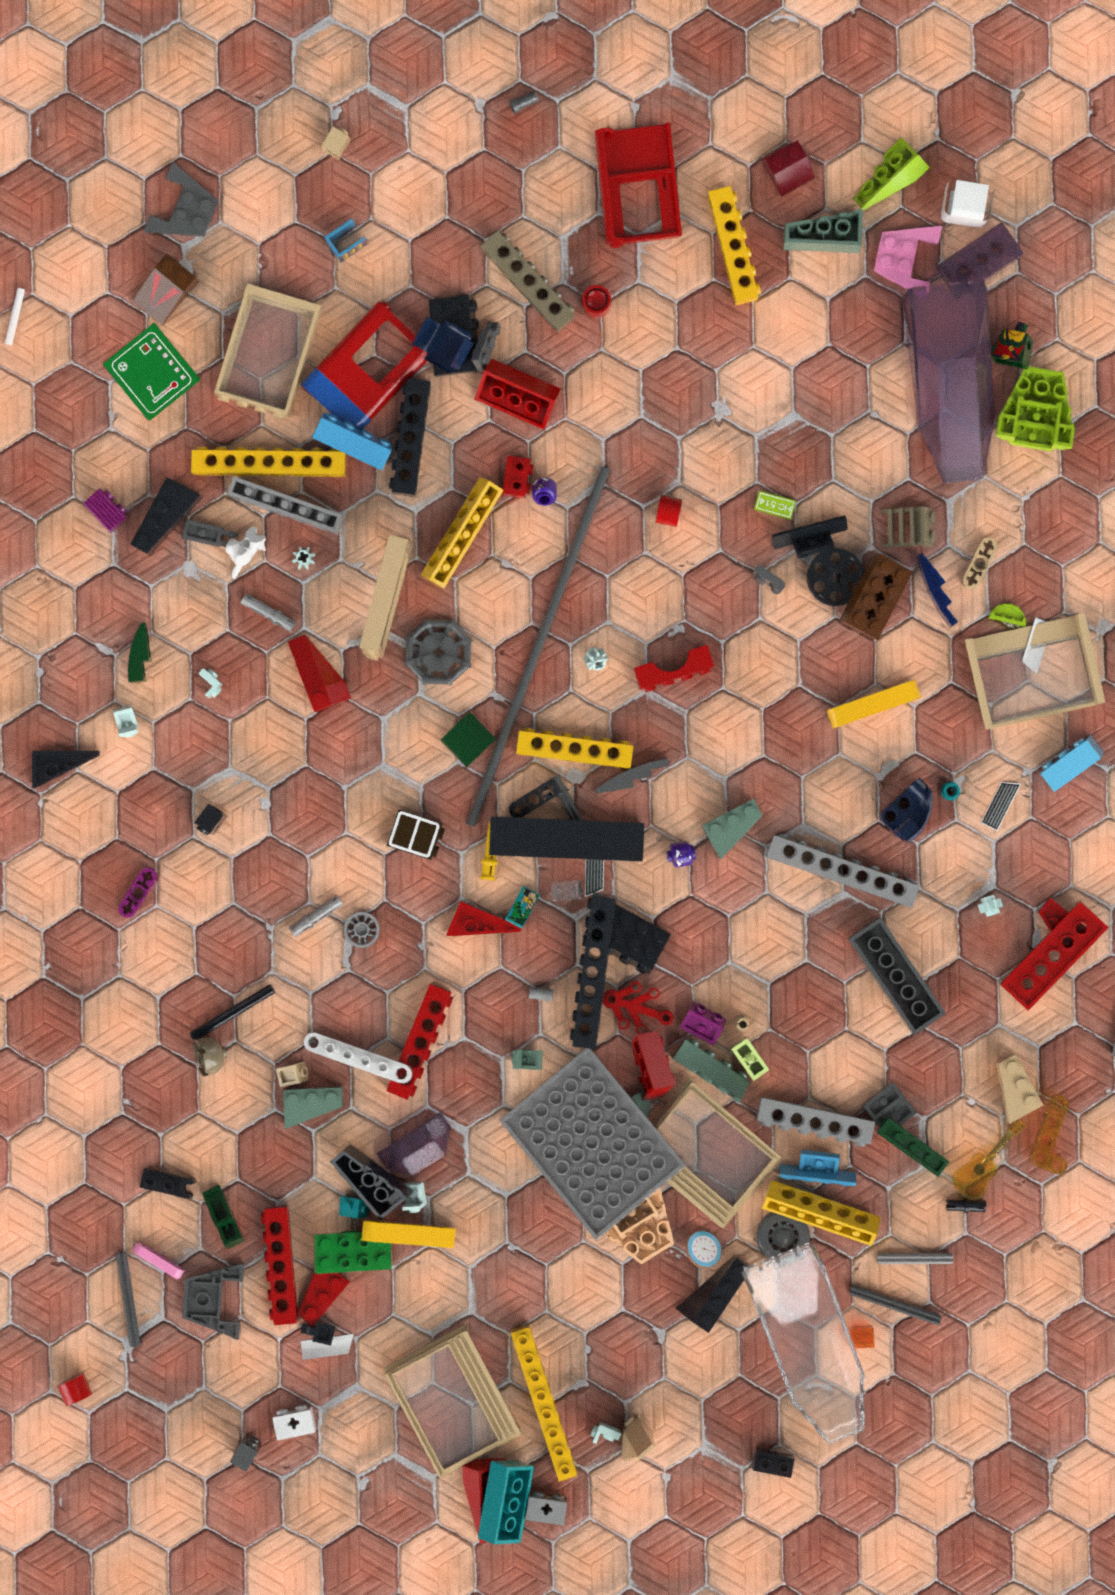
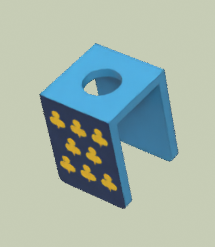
M350 219L325 236L327 244L340 263L368 245L367 239L363 237L339 254L332 244L333 241L355 227L353 219Z

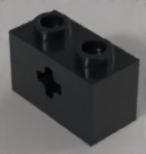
M208 804L194 823L198 825L196 829L204 835H214L228 816L215 806Z
M755 1447L752 1469L753 1471L791 1478L795 1458L792 1454Z

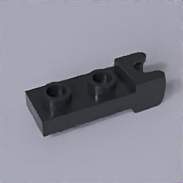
M145 1168L143 1169L140 1188L192 1199L193 1193L186 1190V1185L195 1184L196 1179Z

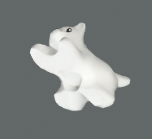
M256 527L249 528L242 541L231 539L226 545V552L235 563L232 571L233 579L237 577L242 566L247 565L258 550L266 551V537L257 535Z

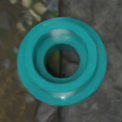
M946 782L941 787V795L948 801L955 800L960 795V788L955 782ZM949 787L954 791L952 795L947 793Z

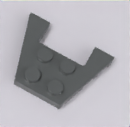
M172 162L166 179L183 186V190L170 221L167 222L150 215L144 232L149 234L161 233L164 235L176 234L180 236L205 237L219 201Z
M244 1263L185 1278L182 1318L239 1340L241 1321L221 1320L223 1281L243 1282Z

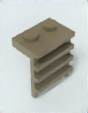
M921 506L882 510V514H888V544H882V548L934 547L936 534L933 531V523H935L936 516L933 509ZM905 512H910V542L905 543ZM894 513H899V543L894 541Z

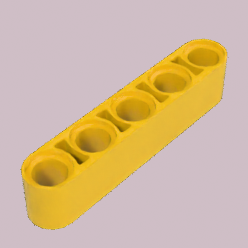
M912 680L829 709L827 713L834 729L921 698L916 681Z
M363 1220L361 1240L454 1248L456 1228Z

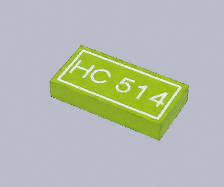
M759 491L754 510L791 520L796 501Z

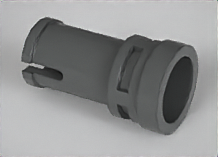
M534 90L524 96L509 100L514 114L524 110L523 108L539 102Z

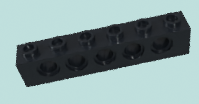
M408 378L407 384H403L402 395H405V401L400 404V414L403 415L402 421H398L397 432L400 433L399 440L395 441L394 451H397V458L393 459L392 470H395L394 478H390L389 489H392L394 495L416 497L431 390L430 381ZM418 396L420 397V402L415 405L411 404L410 398ZM409 415H416L418 417L417 421L409 423L407 421ZM408 433L415 435V439L412 442H406L404 438ZM405 452H410L412 454V459L410 461H404L402 459V455ZM402 471H407L410 473V476L407 480H401L399 478V475Z

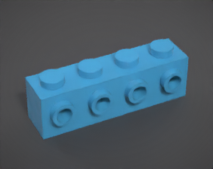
M322 414L312 438L379 470H383L393 447L388 440L384 438L378 439L367 430L363 429L361 431L355 428L356 426L351 422L345 421L344 423L338 420V417L334 414Z

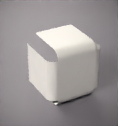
M957 180L955 191L951 190L948 211L946 213L945 203L948 182L944 192L941 219L946 223L977 228L983 227L990 218L994 190L990 195L987 219L983 221L989 185Z

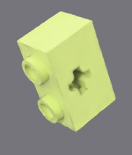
M746 1037L730 1048L753 1081L769 1071Z

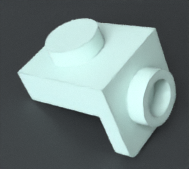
M203 668L198 674L212 685V688L205 695L208 698L212 696L215 698L222 689L220 687L223 684L216 679L218 675L213 670L209 669L207 671Z
M132 705L113 710L119 737L128 738L138 733V723Z
M423 1182L405 1183L414 1192L405 1200L406 1204L402 1206V1211L409 1210V1213L421 1211L420 1209L427 1204Z

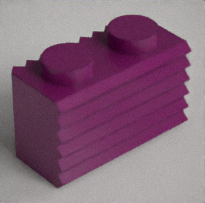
M99 488L83 504L112 533L128 519L125 515L127 511L120 503L116 505L112 501L114 497L107 489L103 491Z

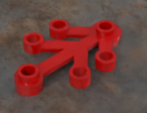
M637 981L632 982L630 986L618 992L615 990L605 991L602 1003L606 1008L613 1010L620 1029H627L629 1021L623 1017L619 1006L627 1008L636 1026V1033L638 1035L647 1033V1027L642 1023L638 1013L656 1018L662 1025H670L673 1022L674 1016L671 1011L662 1010L660 1012L640 1005L650 999H657L660 995L657 988H651L647 993L631 1001L621 998L632 992L638 993L641 991V984ZM635 983L639 985V990L637 991L632 989V985ZM652 990L657 991L658 994L656 997H652L650 995V992ZM609 996L615 997V1001L613 1003L608 1002ZM664 1014L670 1016L668 1021H663L662 1017ZM621 1020L627 1021L626 1027L620 1026ZM640 1026L645 1027L644 1033L638 1032Z

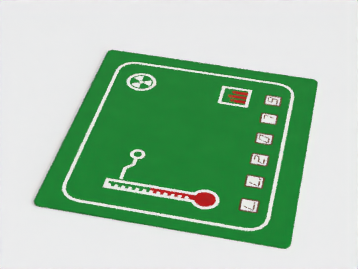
M155 323L103 363V366L148 421L152 420L200 381L197 374Z

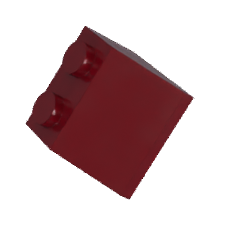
M798 140L764 158L763 165L781 197L815 179L808 157Z

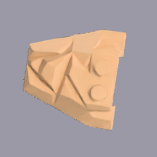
M661 1187L605 1233L611 1241L616 1242L640 1264H643L674 1244Z

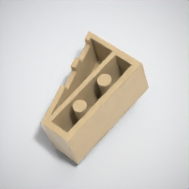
M1011 1053L996 1061L1007 1123L1010 1124L1043 1106L1016 1054Z

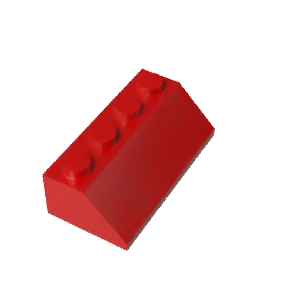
M491 358L483 372L474 400L544 430L557 402L561 388Z

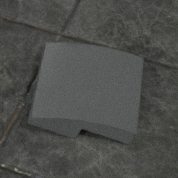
M893 1082L863 1105L878 1127L881 1126L886 1117H889L901 1126L917 1113Z

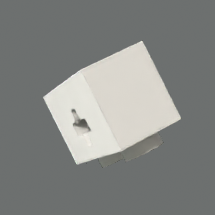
M300 1405L292 1411L281 1409L276 1411L277 1414H274L272 1417L277 1441L315 1433L316 1431L312 1406ZM292 1418L296 1421L299 1420L296 1426H294V1423H290Z

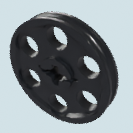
M833 549L817 555L810 563L807 571V585L811 594L819 602L828 606H843L848 604L853 594L847 589L848 583L855 582L858 584L864 569L859 559L847 550ZM833 553H838L841 557V561L838 564L832 563L830 559ZM816 563L824 565L822 573L815 572L814 565ZM849 563L857 565L855 573L848 572L847 565ZM833 572L835 574L840 575V577L838 578L839 583H837L836 580H831V578L833 577ZM816 582L824 584L823 592L815 591L814 585ZM833 591L840 593L841 599L839 602L832 601L831 593Z

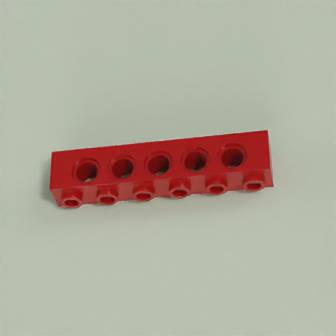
M430 983L398 1061L411 1068L412 1080L409 1083H397L390 1080L387 1092L406 1100L409 1099V1096H414L417 1086L414 1085L416 1079H421L424 1072L422 1064L424 1060L428 1061L432 1052L429 1050L431 1042L435 1043L439 1035L436 1032L438 1025H443L446 1015L443 1014L446 1007L450 1008L454 997L451 996V991ZM438 1001L441 1005L440 1011H432L430 1008L431 1002ZM425 1019L433 1021L434 1026L432 1029L427 1030L423 1027ZM418 1037L425 1038L426 1046L418 1047L416 1039ZM410 1055L418 1056L419 1063L417 1065L409 1063L408 1058ZM401 1068L397 1076L401 1079V1075L407 1073V1071Z
M289 1205L266 1207L264 1212H261V1222L265 1224L266 1229L263 1232V1243H267V1251H264L265 1263L268 1262L269 1270H266V1280L270 1282L271 1288L268 1289V1301H272L269 1317L270 1321L273 1320L274 1325L295 1324L299 1320ZM272 1222H278L281 1225V1230L278 1232L273 1231L271 1228ZM273 1242H281L283 1245L282 1250L276 1251L273 1248ZM275 1261H282L284 1269H276L274 1266ZM283 1280L286 1283V1288H277L276 1281ZM278 1300H286L287 1308H280Z

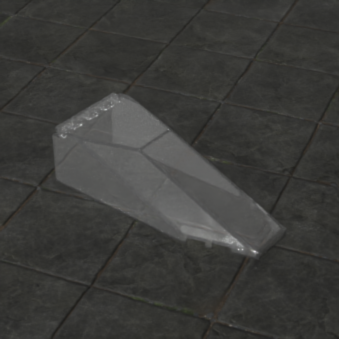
M809 1243L796 1247L798 1253L794 1254L793 1249L778 1254L780 1259L778 1261L773 1256L761 1261L760 1268H758L757 1264H753L744 1268V1271L741 1273L792 1404L799 1409L804 1418L809 1420L816 1431L830 1444L864 1430L865 1410L863 1408V1397H865V1374L824 1263L814 1244L809 1245Z

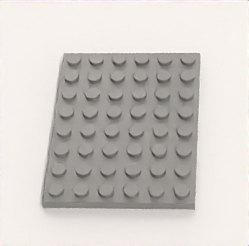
M588 1048L584 1049L500 1119V1122L596 1241L686 1166L594 1052Z

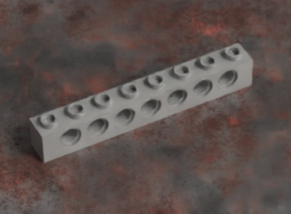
M778 833V836L773 835L766 858L913 908L920 887L916 885L915 880L906 877L905 880L897 878L898 874L887 871V874L879 872L880 868L869 865L868 868L861 866V861L852 858L850 861L844 860L843 855L835 852L832 855L825 853L826 849L818 846L812 849L807 847V843L801 840H796V843L789 840V836ZM787 845L792 846L794 849V853L791 856L784 854L783 850ZM806 851L812 855V859L808 863L802 860V854ZM822 858H827L830 861V866L827 869H823L820 866ZM841 864H845L848 867L846 875H841L838 872V867ZM860 870L866 873V879L862 882L856 878V874ZM877 877L884 879V885L881 888L875 886L874 882ZM896 883L902 886L900 894L893 892V886Z

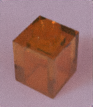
M873 1326L849 1327V1332H846V1343L850 1344L851 1349L875 1348Z

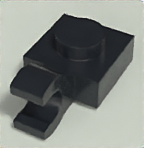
M317 1322L316 1327L302 1324L300 1333L312 1335V1342L331 1346L336 1326Z

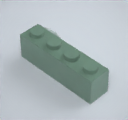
M692 1038L689 1041L684 1039L674 1054L673 1059L739 1103L750 1084V1081L747 1080L748 1075L740 1070L736 1073L731 1069L732 1065L725 1060L718 1061L715 1059L716 1054L710 1050H701L698 1048L700 1044Z

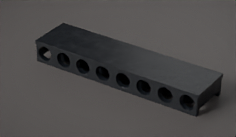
M492 816L490 819L489 855L643 862L644 823Z

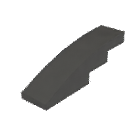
M668 758L629 769L595 789V794L633 788V780L651 777L650 769L669 767Z

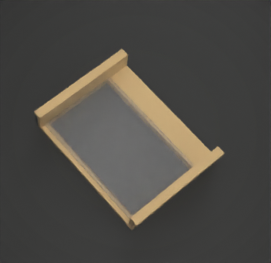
M1085 613L1036 624L1030 646H1027L1033 625L964 640L985 730L1106 703Z
M689 1078L651 1122L686 1165L667 1182L721 1228L728 1224L783 1158Z
M466 1324L384 1367L385 1377L439 1478L461 1468L462 1465L478 1459L523 1434L468 1334L469 1330Z

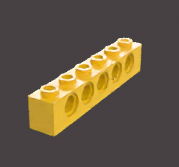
M731 186L708 191L707 196L735 306L756 301L759 297L758 294H761L759 283H755L754 280L756 270L754 264H750L751 250L745 244L744 239H747L745 228H741L740 225L742 215L740 209H736L735 202H738L736 192L732 191ZM728 205L731 210L725 213L721 211L720 207ZM727 223L734 224L735 229L733 231H728L725 228V225ZM733 241L738 242L740 248L732 249L730 243ZM736 260H742L745 266L742 268H738L735 266L734 262ZM746 278L749 281V285L742 286L739 280Z
M479 477L422 571V577L441 588H445L503 492L500 487L487 479Z
M523 728V731H519L516 754L631 769L633 746L630 745L629 741L619 740L617 744L611 743V739L600 738L599 741H594L591 736L581 735L579 739L573 738V734L562 733L561 736H556L553 731L543 730L541 734L535 733V729ZM534 738H540L543 742L542 746L538 749L531 745ZM555 740L560 741L562 744L561 749L558 751H554L550 747L551 743ZM572 743H578L581 747V750L576 754L572 753L569 749ZM596 745L599 747L600 752L597 756L589 754L588 749L590 746ZM610 748L618 750L619 755L617 758L612 759L608 756L607 752Z
M771 1180L768 1185L762 1209L872 1246L878 1234L881 1217L774 1180Z

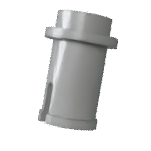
M530 987L529 999L546 1000V1002L552 1001L553 989H550V987H547V989Z

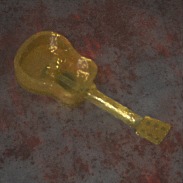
M1017 1119L1010 1125L1008 1132L987 1156L983 1153H976L968 1163L957 1168L952 1176L954 1187L968 1199L977 1200L981 1198L987 1191L989 1181L998 1171L993 1160L1013 1136L1018 1135L1026 1127V1124Z

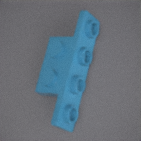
M801 1150L799 1166L780 1164L779 1177L787 1180L798 1179L806 1182L815 1181L824 1184H841L843 1186H856L857 1183L855 1172L838 1171L840 1154Z

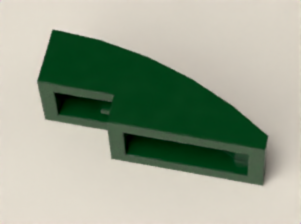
M145 622L140 623L130 649L128 682L131 684L146 682L144 663L152 662L148 626Z
M217 1185L202 1192L224 1246L230 1249L244 1242V1236L221 1186Z

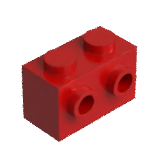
M507 456L502 496L525 499L526 494L530 495L531 483H528V476H532L534 464H530V459Z

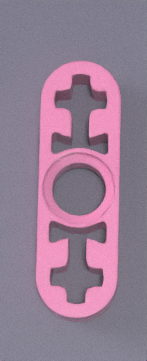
M137 1241L132 1249L135 1254L176 1279H180L185 1271L179 1265L141 1242Z

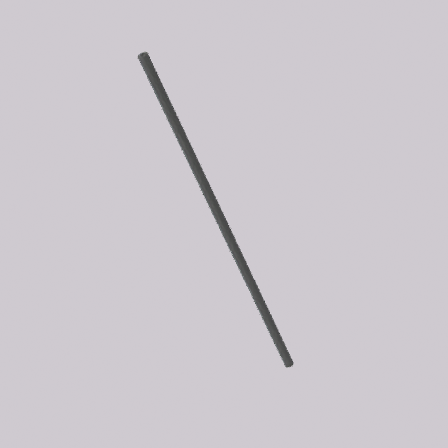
M601 467L475 798L466 824L475 827L609 475L610 469Z

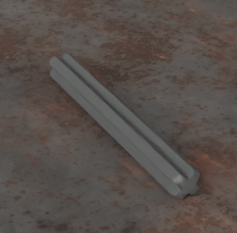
M123 1251L116 1253L129 1345L130 1347H138L141 1343L127 1253Z
M855 1285L850 1287L849 1294L851 1296L939 1325L942 1316L940 1314Z

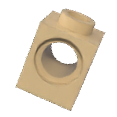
M332 127L321 145L322 151L339 160L350 143L349 133L340 127L338 129Z

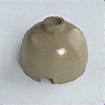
M210 1037L195 1039L193 1043L196 1063L199 1062L201 1068H198L200 1074L205 1077L217 1073L224 1064V1058L227 1057L225 1047H221L217 1040Z

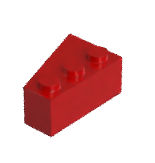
M658 1031L636 1035L631 1042L635 1064L639 1065L641 1077H638L639 1083H643L645 1095H641L642 1101L664 1097L675 1085V1076L670 1071L669 1057L665 1054L663 1039L659 1036Z

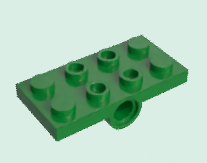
M362 1231L314 1234V1273L392 1269L391 1243L362 1241Z

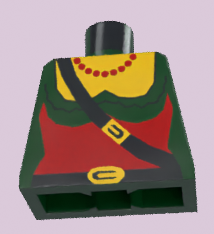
M1017 322L1014 330H1002L989 353L994 363L1028 370L1033 340L1026 333L1027 324Z

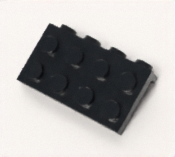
M470 295L429 300L431 320L442 326L445 320L472 334L470 341L474 343L459 370L454 369L452 373H449L433 365L434 376L436 377L470 372L479 373L471 360L479 339L477 337L479 323L475 315L477 302Z
M616 904L609 955L613 954L619 958L620 962L626 965L631 964L635 966V969L640 973L650 974L671 934ZM597 910L595 912L596 917H605L604 911ZM600 929L592 931L595 937L603 935Z

